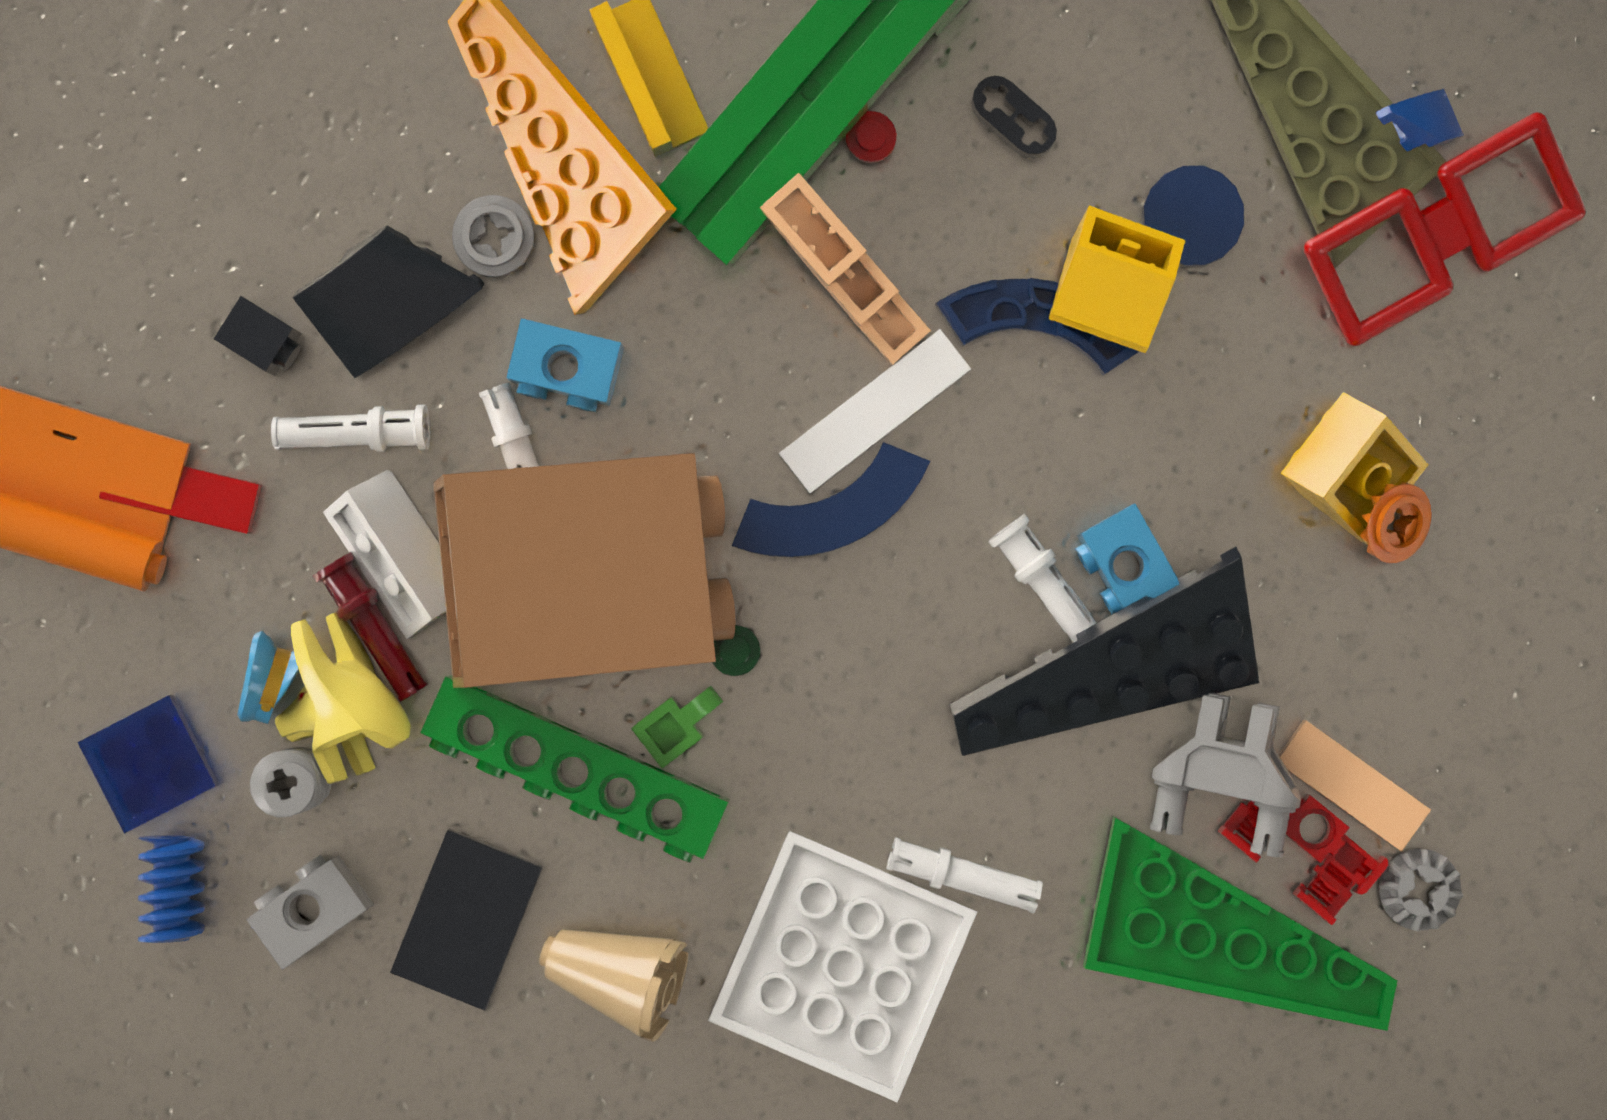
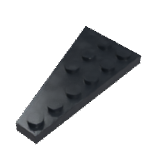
M1237 547L1221 554L1222 561L1197 574L1194 569L1179 577V585L1155 598L1145 596L1076 634V642L1056 653L1049 649L1034 657L1036 664L1012 677L1003 674L951 703L950 708L962 756L1201 698L1203 695H1209V693L1217 694L1260 683L1242 557Z

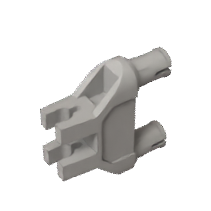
M1216 693L1203 695L1195 737L1153 768L1152 778L1155 779L1154 783L1159 785L1150 829L1157 832H1162L1164 829L1166 834L1182 835L1189 791H1194V789L1255 801L1259 811L1250 851L1261 855L1263 851H1267V856L1283 857L1289 815L1294 813L1296 808L1300 807L1301 796L1289 771L1273 747L1280 706L1265 703L1253 705L1246 741L1224 737L1231 696Z

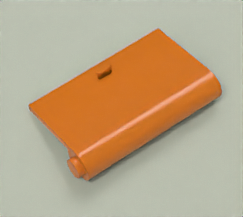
M0 386V548L144 592L150 584L158 585L166 567L167 557L161 555L171 516L99 499L100 491L171 510L182 471L187 462L191 443ZM56 431H58L61 435H64V436H67V437H63V436L58 435V434L56 433Z

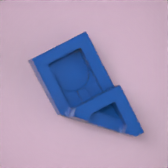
M1445 89L1418 95L1376 111L1378 119L1383 125L1391 121L1393 122L1400 138V144L1407 152L1423 144L1430 148L1447 144L1464 136Z

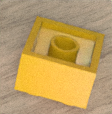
M1343 392L1334 405L1324 414L1321 422L1300 449L1293 454L1290 462L1281 474L1306 500L1359 541L1368 545L1360 534L1368 525L1362 515L1371 513L1373 508L1371 496L1383 495L1386 484L1400 485L1404 481L1414 485L1429 464L1385 414Z

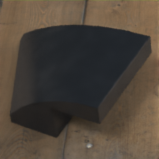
M386 225L348 249L337 266L297 290L292 298L355 379L444 319L480 291L485 283L475 274L468 276L442 261L441 255L427 247H419L413 244L409 237Z

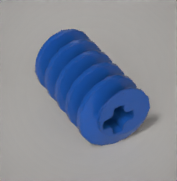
M184 835L139 837L138 839L153 844V849L138 854V860L153 864V870L138 875V880L153 885V890L139 895L138 901L152 905L153 911L138 916V922L153 926V932L138 937V941L144 943L182 942L203 933L205 925L202 922L190 919V917L202 913L205 910V904L191 899L190 896L204 891L205 884L202 881L190 878V876L203 871L205 863L191 858L190 855L205 849V843L202 840Z

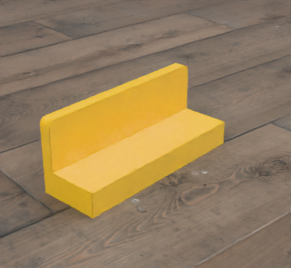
M631 0L611 9L608 1L589 9L595 27L654 157H658L700 138L708 129L707 123L651 0Z

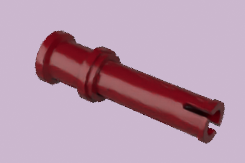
M349 552L315 573L312 577L316 583L322 582L338 606L336 611L338 618H342L344 622L350 620L397 694L398 700L402 702L427 686L428 683L426 680L424 681L377 607L376 603L380 601L377 597L379 595L375 588H368L353 564L356 559L352 552Z

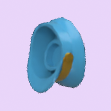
M264 631L255 633L252 638L237 713L240 722L256 720L268 724L274 707L299 672L294 651L291 652L278 648Z

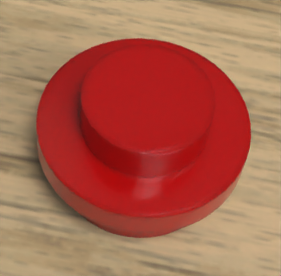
M866 111L847 133L846 144L851 154L860 161L867 163L879 162L892 153L897 139L896 129L893 122L886 115L876 111Z

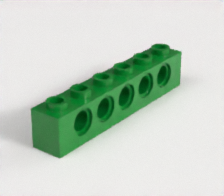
M445 676L420 732L432 738L429 747L453 758H457L460 751L477 758L478 762L475 767L487 774L504 779L506 772L525 780L522 788L548 800L551 799L553 793H556L572 801L569 809L595 821L598 820L600 814H603L619 822L616 827L617 831L644 842L648 834L666 842L663 848L664 852L691 863L694 855L704 859L730 800L479 687L453 688L452 676ZM476 715L487 717L493 724V736L486 744L474 742L468 734V724ZM521 736H530L539 743L541 754L535 764L526 765L516 758L514 746ZM577 757L585 762L588 768V776L583 784L570 785L562 778L561 765L566 758ZM624 778L632 783L635 789V797L631 804L618 806L610 801L607 795V787L612 779ZM672 799L680 805L682 819L677 825L665 827L656 821L654 806L658 801Z

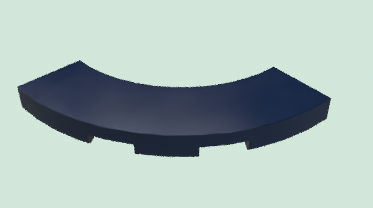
M1035 278L990 280L956 291L935 304L962 346L997 332L1011 330L1040 332L1061 339L1077 348L1095 364L1103 376L1139 353L1137 350L1050 320L1049 315L1059 284L1054 281Z
M883 442L878 454L866 471L850 486L829 498L814 503L794 506L773 505L750 498L732 547L767 556L798 557L830 552L850 545L882 526L898 512L922 480L930 460Z

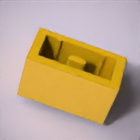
M1089 205L1071 239L1049 319L1146 353L1173 287L1185 240Z

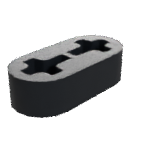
M994 75L978 83L972 97V108L974 114L984 125L1024 158H1039L1050 151L1056 140L1057 129L1054 120L1046 111L1005 77ZM999 89L1004 91L1006 96L1003 103L1013 114L1009 117L997 107L991 112L987 111L984 108L987 98L983 92L988 90L990 93L995 94ZM1017 118H1020L1030 127L1035 126L1037 123L1043 125L1044 130L1041 137L1046 142L1042 145L1036 141H1033L1029 146L1024 144L1022 138L1025 131L1015 122Z

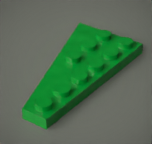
M1113 816L1083 963L1085 969L1388 1031L1398 980Z

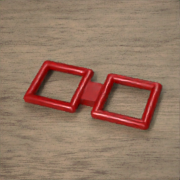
M1540 112L1532 113L1442 164L1437 171V175L1446 197L1420 211L1415 197L1409 189L1400 188L1305 243L1304 253L1349 345L1359 346L1451 294L1454 289V283L1444 260L1463 249L1470 247L1481 270L1492 271L1585 217L1586 207L1544 114ZM1532 137L1562 208L1492 247L1461 177ZM1399 213L1430 282L1360 322L1328 252Z

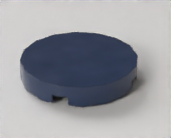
M1203 165L1182 166L1165 173L1150 189L1142 207V225L1185 240L1179 263L1180 267H1204L1221 260L1238 242L1244 227V204L1236 186L1223 173Z

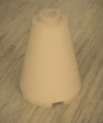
M562 929L556 937L549 936L540 954L539 963L545 967V977L640 1038L654 1042L661 1036L669 1022L668 1019L660 1017L662 1012L667 1009L669 1003L677 1004L686 974L688 952L682 951L687 944L676 939Z

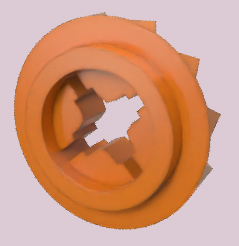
M1403 481L1400 485L1386 484L1383 495L1371 496L1373 503L1371 513L1362 515L1368 523L1367 527L1360 534L1368 543L1367 552L1386 563H1398L1411 557L1425 541L1431 525L1432 511L1427 495L1419 487ZM1396 512L1401 514V516L1394 522V530L1392 531L1387 529L1388 524L1394 521V513Z

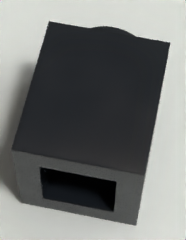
M240 296L215 335L214 340L265 372L276 376L280 368L286 371L295 361L301 349V345L297 341L302 333L243 296Z

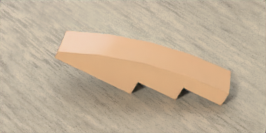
M799 173L760 207L761 211L891 365L897 362L931 331L900 296L899 290L867 255V250Z

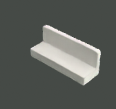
M386 470L347 490L323 511L347 550L355 556V562L373 589L375 588L378 592L379 598L406 639L421 632L438 617L446 613L439 542L390 470Z

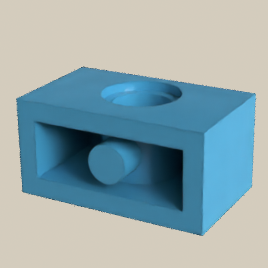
M521 318L506 378L511 383L518 384L516 392L518 394L546 400L548 392L568 396L566 402L568 406L596 412L598 404L606 406L611 404L624 346L621 342ZM564 354L576 357L578 370L573 378L567 381H558L553 378L551 366L557 357Z
M1135 503L1077 535L1082 545L1075 548V551L1088 574L1091 575L1098 572L1107 589L1101 592L1100 595L1111 615L1145 596L1155 598L1179 585L1175 572ZM1121 552L1133 554L1139 562V572L1131 581L1121 580L1114 572V560Z

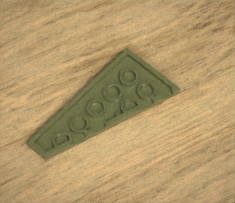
M1211 0L1317 235L1400 188L1409 189L1415 196L1437 176L1439 167L1447 161L1434 147L1429 148L1426 144L1420 145L1408 152L1402 147L1393 122L1391 121L1383 125L1376 114V111L1392 105V101L1298 0ZM1390 218L1328 252L1334 268L1338 267Z

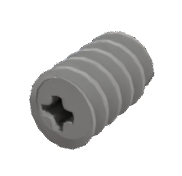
M305 747L290 748L267 755L254 767L250 779V791L256 805L266 814L278 818L291 817L320 805L329 795L332 786L324 778L313 751ZM295 775L297 786L288 788L285 778Z

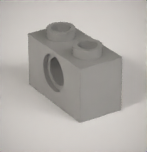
M321 855L317 856L295 872L301 881L285 892L280 885H277L253 902L259 911L246 920L282 970L374 905L339 855L327 862ZM307 894L317 900L320 913L315 921L304 920L298 914L296 903L300 895Z

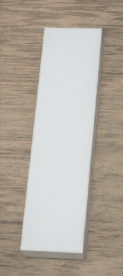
M939 329L782 450L779 455L808 493L811 494L967 374L971 368L941 329Z

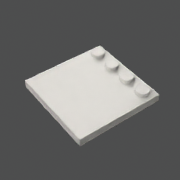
M789 831L708 1021L898 1103L977 915V911Z

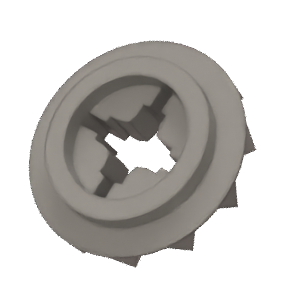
M498 195L479 197L468 203L458 214L452 232L453 246L459 259L470 270L485 277L508 276L512 271L525 264L534 246L533 224L526 211L515 201ZM488 216L498 230H515L501 239L502 248L500 250L502 255L499 257L490 244L481 245L478 243L473 245L474 242L480 241V238L487 234L486 226L488 224L485 217Z
M1428 849L1405 851L1393 858L1388 863L1387 869L1382 873L1379 886L1382 905L1387 914L1396 923L1405 928L1415 931L1439 929L1449 918L1456 915L1459 901L1463 897L1460 883L1461 875L1447 857ZM1413 870L1424 882L1441 883L1428 893L1430 909L1424 905L1421 899H1402V897L1409 895V891L1416 888Z

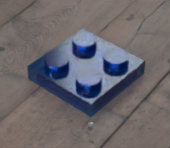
M168 695L77 742L124 834L219 786L174 695Z

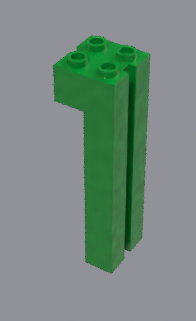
M818 0L660 184V190L676 207V211L671 216L694 234L696 239L723 263L734 265L771 223L760 207L798 173L807 181L933 34L938 37L969 0Z

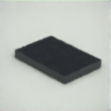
M449 828L438 851L390 973L485 1011L544 866Z

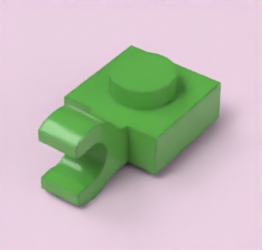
M712 686L708 687L683 708L672 696L634 725L631 730L663 769L704 737L695 724L724 701Z

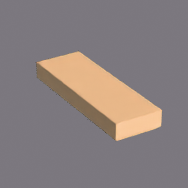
M1303 720L1278 754L1292 775L1399 851H1403L1431 811L1430 808L1307 720Z

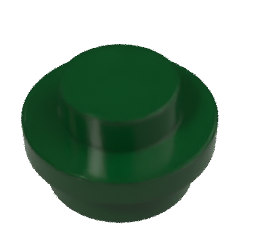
M735 625L733 639L714 641L716 662L712 663L723 674L740 676L748 673L756 666L760 657V644L755 634L748 628Z

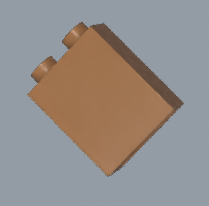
M695 453L443 474L433 482L453 688L716 662L714 641L733 639L735 633V606L731 585L727 578L707 579L703 539L723 536L725 507L722 487L717 475L697 477Z

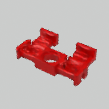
M1305 794L1301 798L1300 807L1296 808V811L1289 815L1286 837L1315 861L1321 863L1324 859L1326 860L1321 866L1317 864L1314 866L1313 870L1317 874L1309 884L1305 886L1300 883L1292 894L1324 921L1333 925L1337 920L1334 917L1353 895L1350 892L1351 888L1356 884L1352 889L1353 892L1360 895L1367 893L1387 869L1389 862L1384 856H1380L1375 860L1345 835L1350 829L1349 826L1313 796ZM1250 800L1247 805L1241 802L1217 832L1257 863L1261 858L1260 854L1250 851L1251 844L1237 833L1233 834L1234 830H1236L1253 844L1259 807L1255 805V801ZM1319 814L1326 820L1327 833L1318 842H1307L1300 834V823L1307 815ZM1306 890L1310 891L1314 896H1316L1320 901H1322L1326 905V907L1323 904H1321L1317 899H1315L1311 894H1306Z

